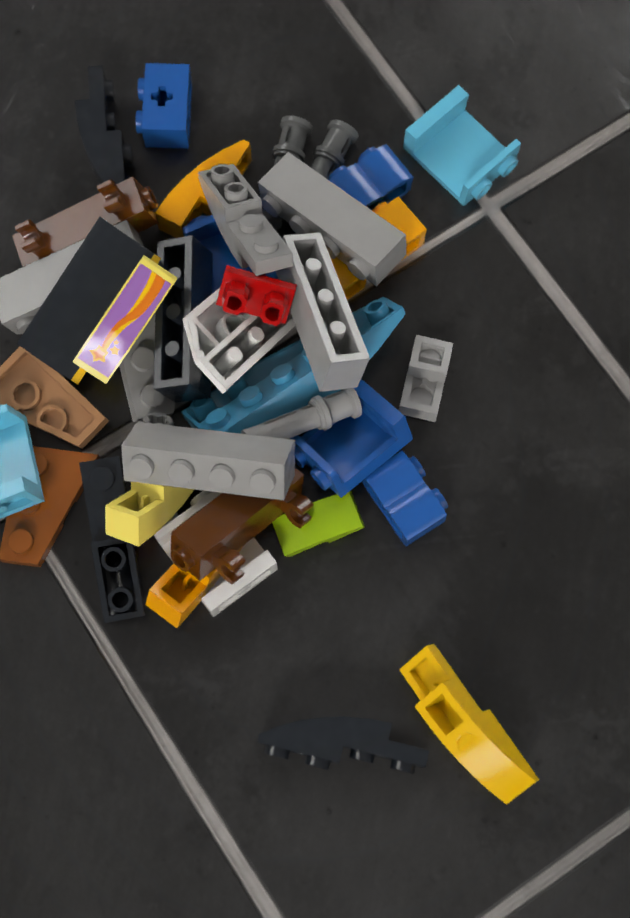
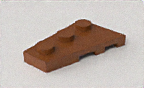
M33 446L45 501L6 517L0 547L1 562L34 567L42 566L64 526L63 522L74 502L78 501L84 490L79 463L101 459L98 454Z

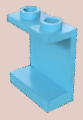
M458 85L406 129L403 149L465 206L473 198L476 200L481 199L492 187L493 180L499 175L502 177L507 176L518 164L516 158L521 143L515 139L505 148L465 110L469 94Z
M8 404L0 405L1 519L45 501L27 417Z

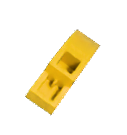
M435 644L425 646L399 669L420 699L415 708L452 755L492 794L505 804H508L539 780L491 710L481 711Z

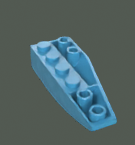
M384 296L352 312L370 359L406 314L402 306ZM300 339L256 362L223 394L218 388H215L211 391V398L193 400L190 406L181 413L192 428L241 434V430L259 425L307 406L308 401L314 396L319 395L323 398L340 390L319 391Z

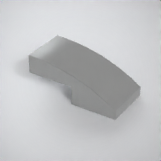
M416 335L399 406V411L403 415L432 422L436 421L453 343Z

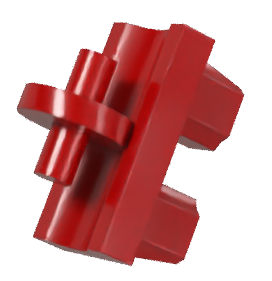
M226 265L216 305L221 306L224 312L234 315L247 313L258 316L267 324L278 326L280 323L286 324L297 284L265 276L266 274L255 276L253 272Z

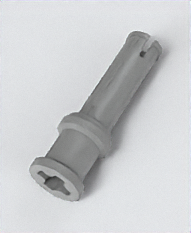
M354 388L341 389L323 398L319 395L314 396L308 401L307 406L259 425L241 430V434L289 439L315 428L325 431L330 429L334 422L350 416L354 419L362 415V406Z

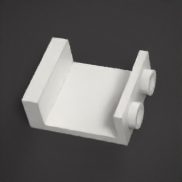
M202 491L191 500V507L180 515L176 513L154 535L171 561V532L221 493ZM255 538L247 542L239 552L246 559V562L240 567L245 572L244 576L233 585L221 576L211 590L201 598L202 603L213 617L278 570L275 559L268 550L264 551Z

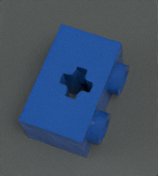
M145 63V77L138 79L139 101H143L142 111H136V132L143 134L146 148L189 149L192 102L190 65Z

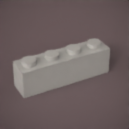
M287 152L259 180L258 187L262 199V207L273 217L279 215L289 223L296 234L321 232L330 258L334 259L336 257L341 260L358 279H367L377 287L406 256L405 233L291 153Z
M127 220L114 225V227L143 246L138 232ZM85 239L0 278V320L2 325L17 335L25 332Z
M321 232L283 235V241L293 252V267L277 270L276 273L279 280L297 284L290 312L319 391L356 388L370 357Z
M136 422L121 445L124 481L285 500L295 475V440Z

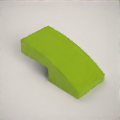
M349 491L342 498L336 494L313 502V508L307 512L312 518L301 529L293 525L286 514L273 521L272 523L284 556H294L323 542L331 543L365 528L352 492Z

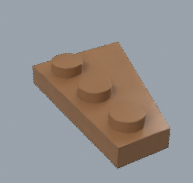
M21 346L0 366V405L8 404L25 415L29 425L83 449L109 422L60 373Z

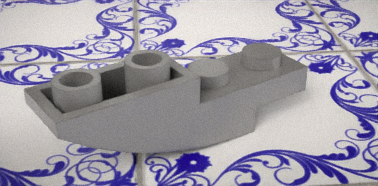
M218 164L209 170L198 172V179L211 213L242 269L250 267L255 276L293 267V252L262 214V199L234 164Z

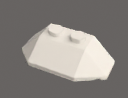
M218 288L182 319L194 363L223 394L295 326L290 311L286 324L280 323L278 326L264 323L260 317L251 314L240 313L239 315L227 313L223 311L221 306L216 305L220 288Z

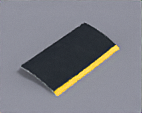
M99 217L17 344L58 373L79 384L87 372L73 363L79 350L143 255L157 264L161 258L102 217Z

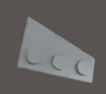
M155 313L119 365L133 423L138 422V420L143 421V417L150 413H161L168 416L174 413L175 402L153 389Z

